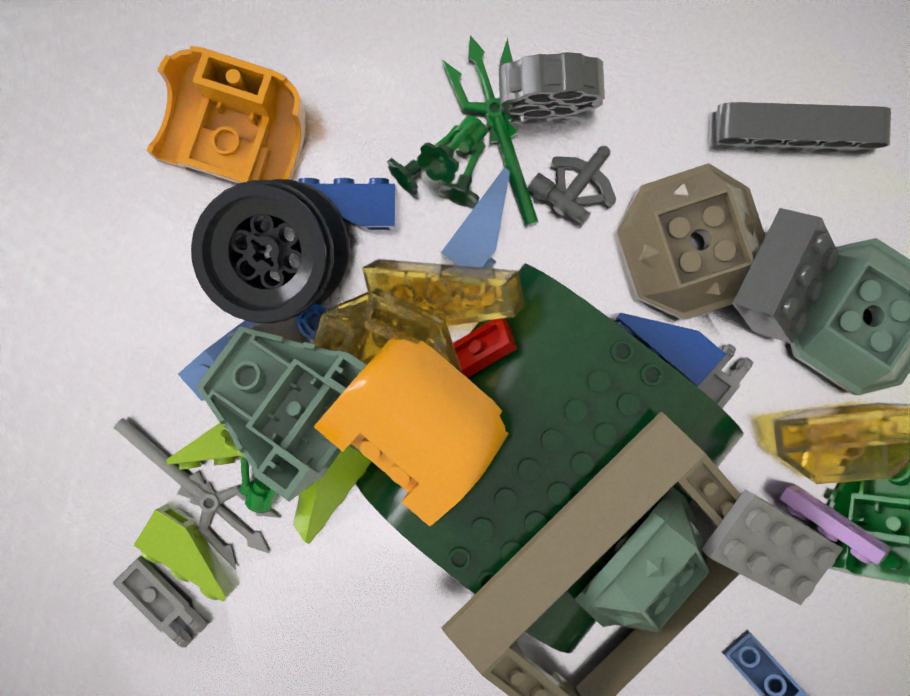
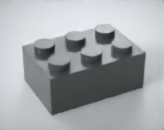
M779 208L732 303L753 332L793 344L797 333L800 334L805 329L808 319L807 313L812 302H816L820 298L823 290V280L828 270L831 271L835 267L838 259V250L822 217Z

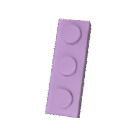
M797 485L787 487L780 497V500L787 504L786 509L791 514L802 520L808 518L819 526L817 530L822 535L835 542L838 539L851 547L850 553L864 563L870 564L872 561L878 565L892 549Z

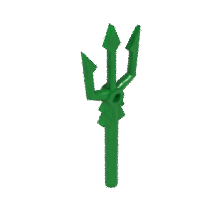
M470 35L468 59L475 63L487 102H469L459 80L462 73L444 60L442 62L462 109L486 115L487 129H490V144H499L506 168L510 171L509 178L525 226H531L539 221L511 139L518 132L510 124L512 118L501 111L500 97L495 98L482 59L485 51ZM508 38L500 59L501 64L513 62Z

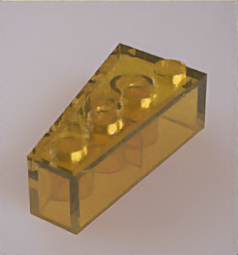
M377 259L362 267L379 337L514 317L525 306L518 270Z

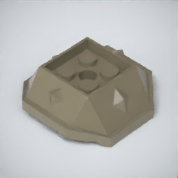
M710 163L641 185L615 231L636 299L681 320L732 305L766 237L750 188ZM693 232L699 233L704 238L705 244L702 250H696L692 247L690 236Z

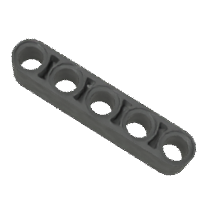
M729 102L720 104L717 107L716 142L720 144L860 149L883 148L890 145L891 108L751 102Z

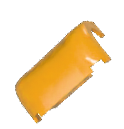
M190 46V49L180 50L171 56L165 55L157 71L163 77L167 87L166 110L161 127L147 148V152L154 159L184 169L189 167L235 183L252 180L293 179L305 138V108L297 88L286 76L274 70L202 47Z
M397 336L390 339L314 426L315 429L342 452L350 444L355 446L395 483L405 489L408 493L401 502L428 526L433 525L471 490L484 474L509 434L505 431V426L499 416L502 410L490 397L423 341L415 344L407 340H399Z

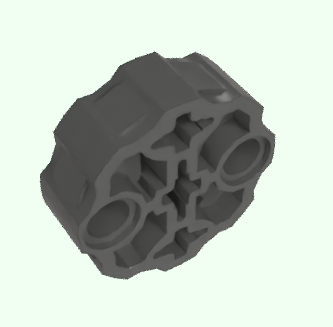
M571 52L536 54L522 57L514 62L505 63L498 69L500 109L505 114L520 115L528 118L568 116L596 109L603 105V99H605L603 61L598 57H588L582 53Z

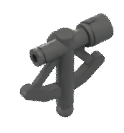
M600 146L597 149V153H594L588 162L577 157L555 156L552 159L551 165L553 168L558 169V184L555 185L553 181L539 172L529 184L528 190L538 200H549L555 204L553 209L558 214L564 215L567 213L584 225L589 219L591 212L587 211L581 204L605 201L606 205L613 206L616 202V196L609 179L599 170L605 163V159L610 156L611 151L607 146ZM565 169H574L579 174L566 189ZM591 180L600 187L602 193L578 197Z

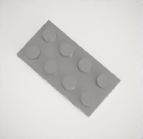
M745 489L701 550L716 562L801 606L805 599L812 594L814 587L826 571L833 566L843 548L818 531Z

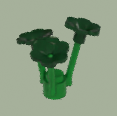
M467 115L458 126L454 125L450 132L435 145L429 142L424 143L420 148L421 153L416 161L413 159L403 166L393 158H390L387 161L389 164L388 169L399 185L415 196L418 194V185L413 177L422 170V167L426 170V174L431 180L439 181L441 179L443 181L440 184L439 190L442 196L449 198L457 205H467L474 208L480 197L469 190L472 183L471 175L479 155L486 147L482 140L488 133L487 128L477 117ZM458 149L461 152L468 153L471 150L472 154L464 174H460L457 183L452 184L451 182L455 179V173L459 169L458 162L453 158L454 151Z

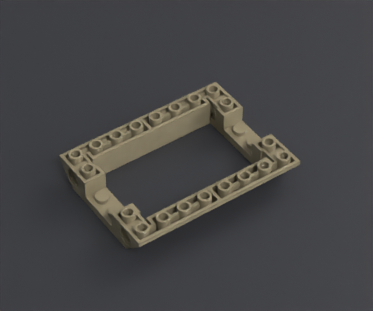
M660 412L441 628L475 669L508 696H616L739 573L708 557L706 563L710 571L709 574L657 633L635 629L576 687L580 695L557 672L550 676L526 657L516 640L675 484L687 493L710 518L709 522L715 528L719 526L741 494L707 454L663 412Z

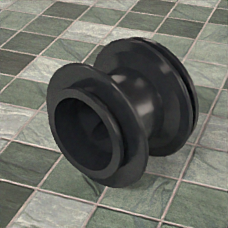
M289 179L252 180L238 183L224 190L201 213L194 228L191 242V260L194 272L206 295L224 312L236 318L255 323L272 324L287 321L301 315L312 305L322 303L340 285L346 273L350 257V240L347 227L332 201L316 188L306 183ZM265 218L270 223L267 232L263 231L260 227ZM287 226L291 227L295 232L292 242L288 241L284 236V230ZM266 245L272 247V250L269 252V258L264 255L267 250ZM292 253L296 254L300 259L298 268L293 267L289 262V257ZM276 271L280 276V281L273 279L270 276V272Z

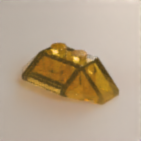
M877 402L806 409L773 419L777 456L815 484L892 478L910 462V404Z

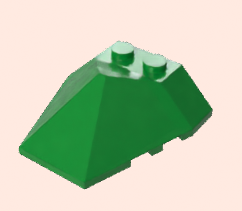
M863 431L844 468L846 472L836 490H833L829 498L831 501L828 506L892 549L878 565L872 561L870 564H867L850 553L851 547L838 539L836 543L843 550L829 569L860 577L910 585V434ZM817 524L814 527L816 531H818L817 528L819 527Z

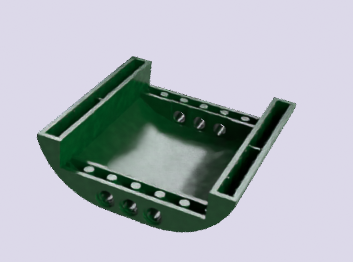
M524 263L472 330H476L501 315L508 321L517 347L515 351L468 377L473 384L490 397L502 410L499 416L505 426V431L509 433L481 478L453 508L431 526H428L401 502L408 492L395 483L373 462L370 463L364 475L355 483L363 496L389 524L418 550L474 594L660 412H663L702 449L717 467H719L744 435L740 426L718 404L676 369L585 299L554 278ZM675 484L672 488L683 494L688 504H690L692 498ZM666 494L525 632L553 649L568 654L572 653L597 622L575 601V598L596 574L607 565L649 517V514Z

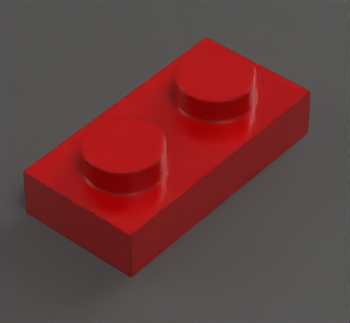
M499 315L445 347L441 352L443 358L468 378L515 351L517 347L508 321Z

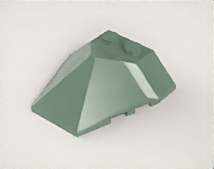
M240 326L196 385V388L218 421L224 425L233 439L232 442L238 451L242 452L257 479L290 502L324 476L341 452L338 447L315 429L314 426L366 367V364L347 352L320 348L315 344L300 343L285 339L282 336Z

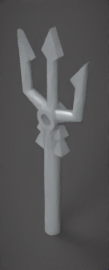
M124 418L115 424L113 428L181 486L177 492L178 495L190 498L189 503L200 506L202 511L198 532L235 570L236 565L231 545L224 546L208 529L214 511L247 539L248 547L270 553L260 532H251L221 506L222 503L234 496H238L245 501L246 496L239 493L240 487L238 485L217 493L213 492L209 482L204 483L199 471L190 476L185 470H180L178 464L167 465L166 459L169 457ZM272 510L266 513H256V516L281 518Z

